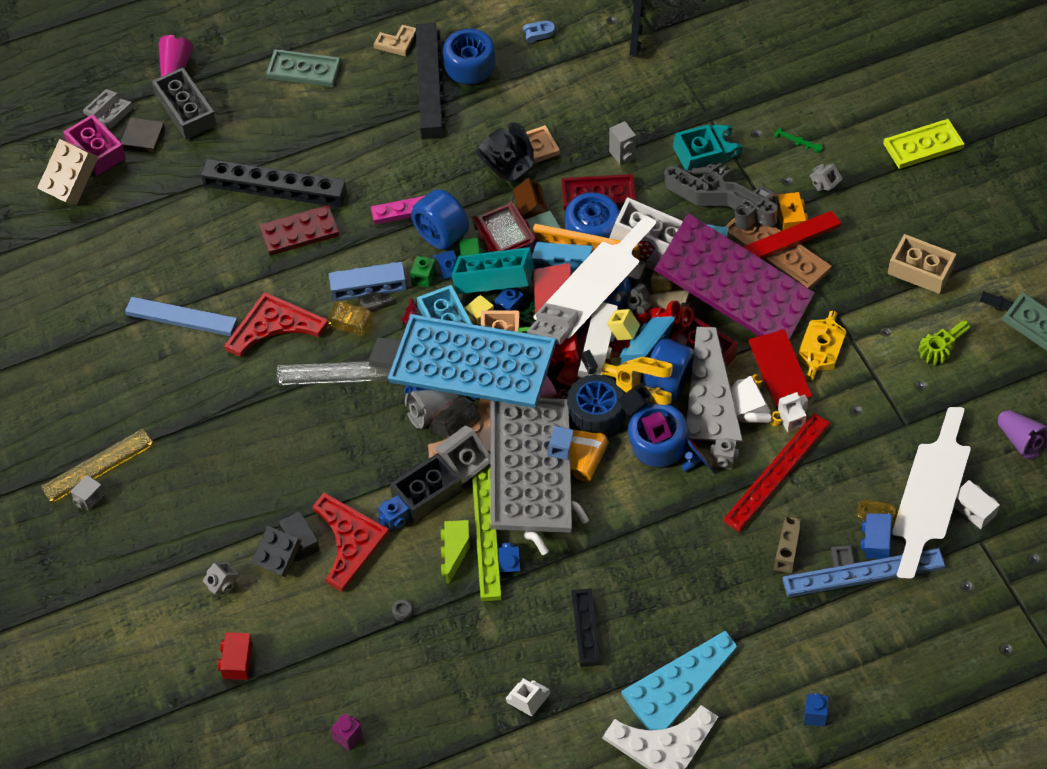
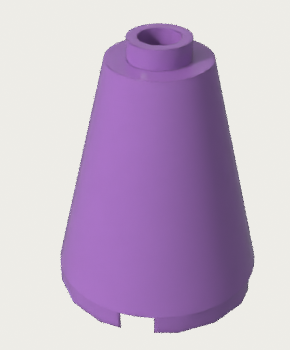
M1011 410L1004 411L999 415L998 426L1026 460L1035 459L1039 456L1038 452L1041 449L1046 450L1047 425Z

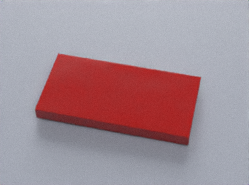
M785 329L749 339L748 343L775 409H778L780 398L796 392L799 396L805 394L807 399L812 398Z

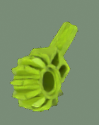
M961 321L948 332L941 329L933 336L927 334L925 338H922L918 349L921 359H926L927 363L933 362L934 366L937 362L943 364L945 360H948L954 348L955 340L970 329L968 321Z

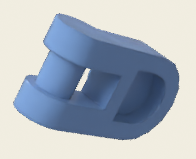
M540 21L524 25L523 31L526 34L527 42L534 43L536 40L553 36L555 26L551 21Z

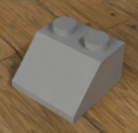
M466 425L434 448L461 478L462 484L490 464L489 452L475 431Z

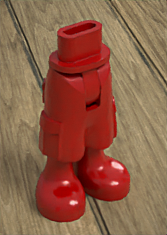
M677 300L669 302L666 312L665 308L648 309L642 315L638 314L637 311L633 314L641 326L644 323L648 324L651 318L672 316L675 318L673 326L680 328L689 326L693 321L692 309L690 307L681 308V304Z

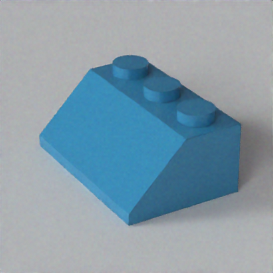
M672 316L651 318L648 324L644 323L639 331L640 334L638 336L635 335L631 340L630 347H625L622 351L620 365L642 356L650 358L659 340L663 338L669 339L675 318Z

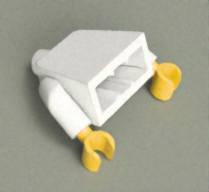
M757 374L737 380L732 386L731 391L739 420L742 423L770 422L773 426H779L782 419L776 418H779L780 412L775 411L770 415L771 410L760 391L763 380L758 381L759 376Z

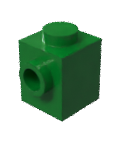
M478 238L459 239L461 256L483 253V249L478 246Z
M416 257L410 272L411 284L430 287L436 271L434 259Z

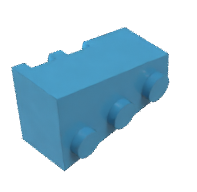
M537 242L532 254L534 269L570 263L574 273L590 256L593 246Z

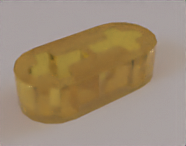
M862 500L857 507V515L863 520H866L867 513L884 514V511H888L893 521L896 513L894 506L891 504L871 500Z

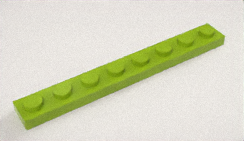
M488 464L472 477L481 602L501 600L496 529H490V464Z

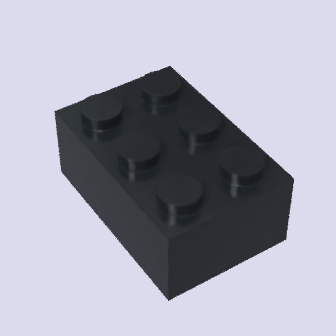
M439 453L390 483L391 496L394 498L398 495L408 506L410 518L414 523L463 492L461 478Z

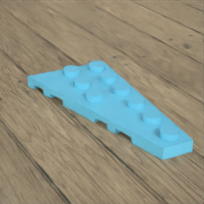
M724 631L622 690L621 695L647 730L670 728L675 719L685 711L702 691L706 683L710 682L718 669L735 653L737 645L728 633Z

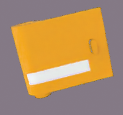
M573 430L570 445V471L579 481L590 482L609 445V441L604 434Z

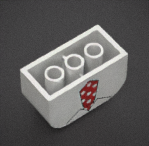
M627 197L614 224L610 239L622 241L645 216L656 220V224L638 243L641 254L639 260L646 262V268L655 271L656 265L683 221Z

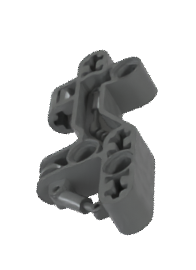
M718 163L716 166L709 164L707 167L692 168V170L688 171L675 166L665 169V187L668 190L698 206H729L735 209V225L740 229H747L756 221L767 227L774 226L777 223L776 202L779 196L778 193L763 185L751 191L736 182H731L735 176V170L729 169L722 163ZM705 174L701 178H696L695 176H693Z

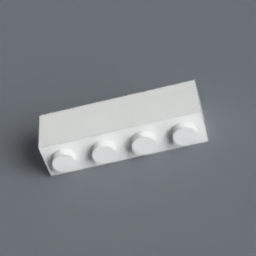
M604 302L592 313L583 350L584 352L590 349L598 365L597 371L594 374L602 375L601 372L604 371L601 369L605 359L610 358L612 348L608 346L610 341L613 342L615 336L607 323L613 312L618 308L616 305ZM581 360L577 377L584 378V376H590Z

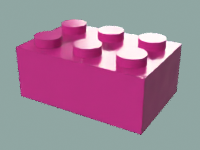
M93 114L63 131L67 142L98 156L92 170L96 176L126 159L122 143Z

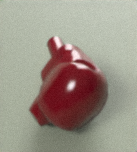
M412 298L409 299V306L405 309V314L401 318V322L406 325L411 314L420 316L418 306L414 304Z

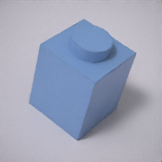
M554 426L547 456L567 460L573 430Z

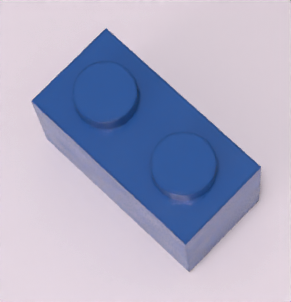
M867 513L866 521L862 522V533H865V538H861V550L865 551V558L868 559L890 557L891 514Z

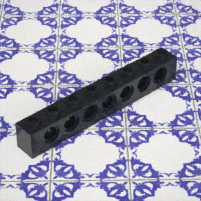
M211 159L206 160L201 174L203 187L339 208L342 207L347 192L345 180Z

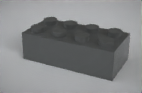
M183 67L152 81L155 96L185 140L217 126L213 109Z

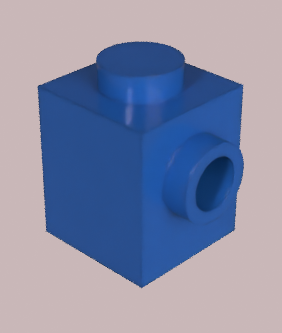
M516 288L503 290L495 299V311H519L524 305L523 294Z
M819 693L807 694L804 725L825 727L828 696H823Z

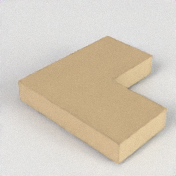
M402 25L396 36L380 32L374 42V48L406 56L416 38V28Z

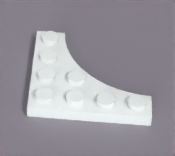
M700 705L696 712L687 720L663 730L637 729L614 719L602 739L647 769H685L718 716Z

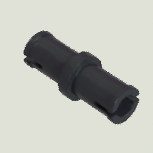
M983 291L979 301L995 307L996 310L1001 309L1004 311H1008L1014 303L1004 299V296H996Z

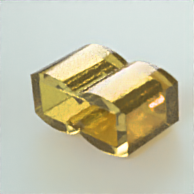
M336 301L327 317L328 326L356 336H363L371 321V311L363 306H352L347 301Z

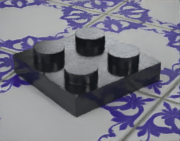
M267 526L251 563L286 578L302 540Z

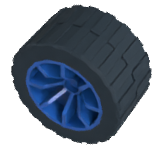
M593 374L580 378L571 386L568 392L567 405L569 422L572 429L596 434L602 433L606 437H611L619 431L624 424L626 412L622 409L618 399L625 394V391L616 385L615 379L605 375Z

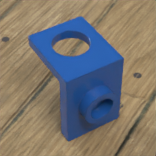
M454 250L433 255V258L437 259L442 279L452 277L451 275L457 262Z

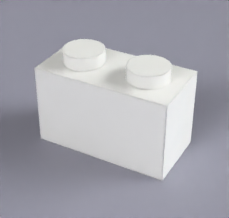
M970 480L958 490L954 503V508L980 529L997 515L1000 506L993 497L988 496L978 485L973 484Z

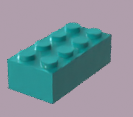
M529 247L458 256L451 276L457 294H471L472 292L480 291L488 292L497 289L506 290L514 287L524 288L529 286L535 266Z

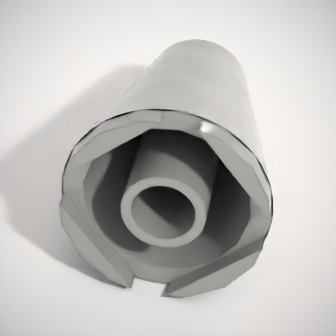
M435 390L411 391L406 393L405 407L409 406L410 412L407 414L411 423L416 428L421 429L431 424L437 415L458 399L461 400L458 394Z

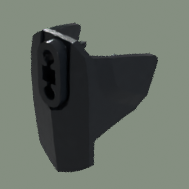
M513 122L508 124L509 132L505 128L494 131L480 143L477 149V155L497 176L509 182L526 178L535 163L534 150L524 127Z

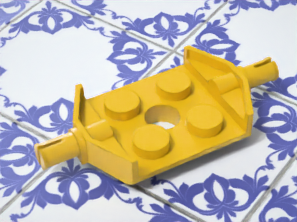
M830 311L826 319L809 322L797 357L799 361L809 368L806 375L807 379L814 380L816 371L832 370L835 368L839 351L846 337V330L835 322L837 316L835 311L834 314L833 311ZM825 339L827 343L821 344L818 340Z

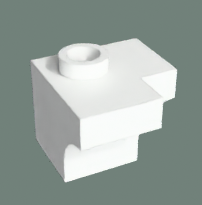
M796 392L779 399V419H782V424L787 432L799 429L806 423L807 415L805 412L807 411L808 399L805 394L799 396Z
M523 678L506 697V701L508 704L532 717L550 695V690L534 680L529 682Z

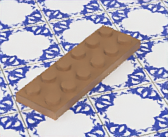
M735 218L725 226L728 227V237L742 247L780 232L775 226L767 227L757 221L747 229H740L735 225ZM801 244L762 259L807 289H812L831 271L832 267Z

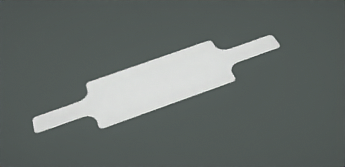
M648 216L643 217L618 244L611 245L602 242L546 302L578 310L576 321L566 338H570L636 267L639 260L632 256V250L656 224V220Z
M949 407L938 440L932 444H920L892 530V535L902 536L906 539L905 550L897 572V577L913 578L924 544L930 539H942L945 537L971 449L970 446H961L956 442L964 413V408Z

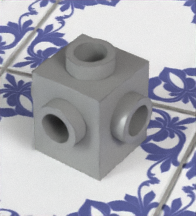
M835 164L818 165L810 175L813 185L818 191L832 190L843 179Z
M729 438L716 439V445H712L710 456L713 457V467L732 470L733 462L738 460L739 449H736L735 440Z
M228 561L214 562L207 570L203 582L214 594L228 593L233 588L239 573Z

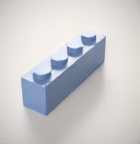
M402 262L328 273L333 302L406 290Z

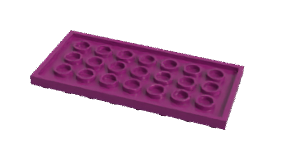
M689 213L654 269L662 276L758 336L785 329L790 339L815 293Z

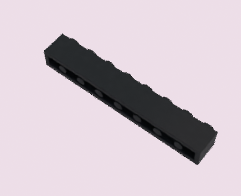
M436 23L416 24L421 140L443 138L442 131H446L445 120H442V118H445L444 107H441L444 104V94H440V91H443V81L439 80V78H443L442 68H439L442 65V56L438 55V53H441V42H437V40H441L440 30L436 28Z

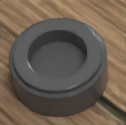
M398 600L393 604L392 614L396 620L406 621L412 616L413 610L409 601Z

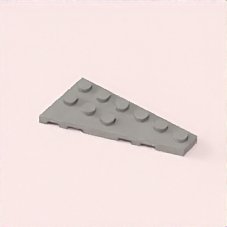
M697 327L686 422L688 438L697 441H716L717 438H729L736 442L744 443L722 355L718 331L715 327Z

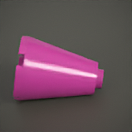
M166 35L160 38L161 77L182 67L185 69L193 51V44L184 37L176 39L174 38L175 35Z

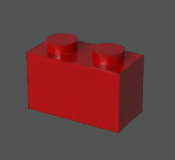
M225 632V639L221 640L220 645L222 659L218 660V671H221L223 679L248 680L253 644L250 633Z

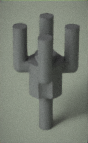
M639 284L631 291H627L626 303L628 306L625 310L630 309L633 313L637 309L638 314L642 315L651 307V303L647 301L651 288L644 284ZM619 291L614 295V300L620 301L626 296V293Z

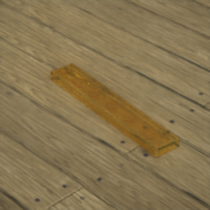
M142 428L43 484L41 489L50 503H53L69 494L86 475L92 479L97 478L153 446V441Z

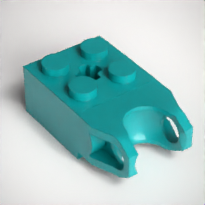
M704 125L676 133L673 148L684 169L688 171L692 170V168L707 167L709 164L716 166L718 163H727L732 158L741 154L743 150L742 144L725 141L727 137L732 135V126Z

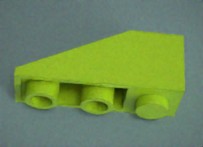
M468 520L444 521V529H441V541H445V546H441V558H445V564H441V574L446 577V584L450 583L470 548Z

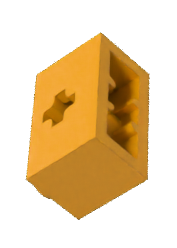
M799 192L779 194L776 205L782 230L808 220L807 213H804V199L800 198Z

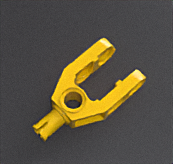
M642 356L626 361L619 366L604 363L601 369L604 371L601 373L602 375L615 377L617 379L616 385L627 393L630 389L641 383L642 373L657 377H670L673 365L669 362ZM645 386L654 398L650 401L651 403L667 405L672 402V394L670 392L663 391L659 387L651 388Z

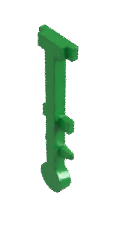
M778 128L774 135L775 138L782 136L796 142L795 145L797 146L802 144L806 146V150L812 148L815 153H820L823 149L821 144L805 141L802 137L798 138L783 132L781 128Z

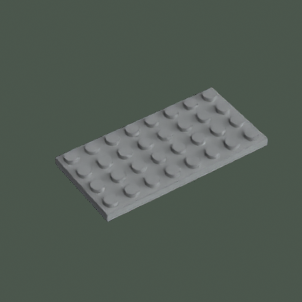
M539 398L536 408L490 400V529L571 533L570 449L567 460L547 456L554 426L569 429L567 399Z

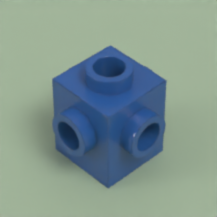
M398 495L384 501L378 507V520L384 527L387 526L390 531L402 527L410 519L409 508Z

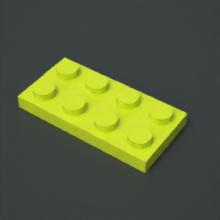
M949 119L885 138L883 142L899 169L964 149V142Z

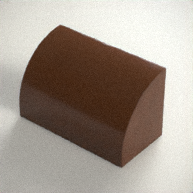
M527 178L513 189L522 218L529 219L548 211L541 185L536 181Z

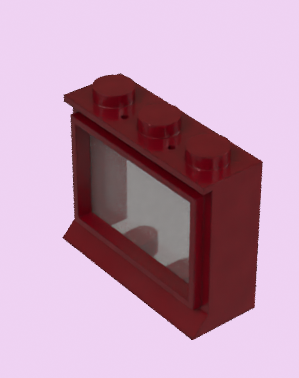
M512 201L481 216H472L474 230H479L481 240L486 241L488 252L529 247L531 252L534 251L536 242H538L537 236L534 231H530L528 221L522 218L520 208L518 206L515 207Z

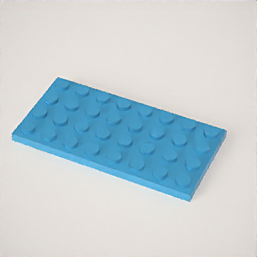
M411 314L388 380L390 383L536 408L555 350L556 338Z

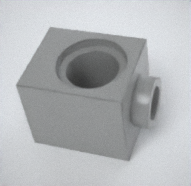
M88 475L71 490L73 503L77 507H83L88 511L105 495L102 485Z

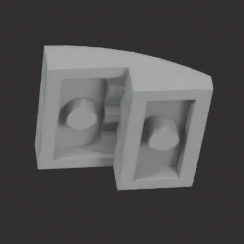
M106 89L84 108L83 112L88 117L93 114L105 127L111 129L134 106L132 102L121 99L118 93Z
M545 303L536 313L537 320L527 330V334L556 338V344L561 345L576 321L578 310Z

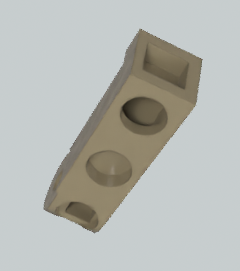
M785 516L774 570L792 573L801 519Z

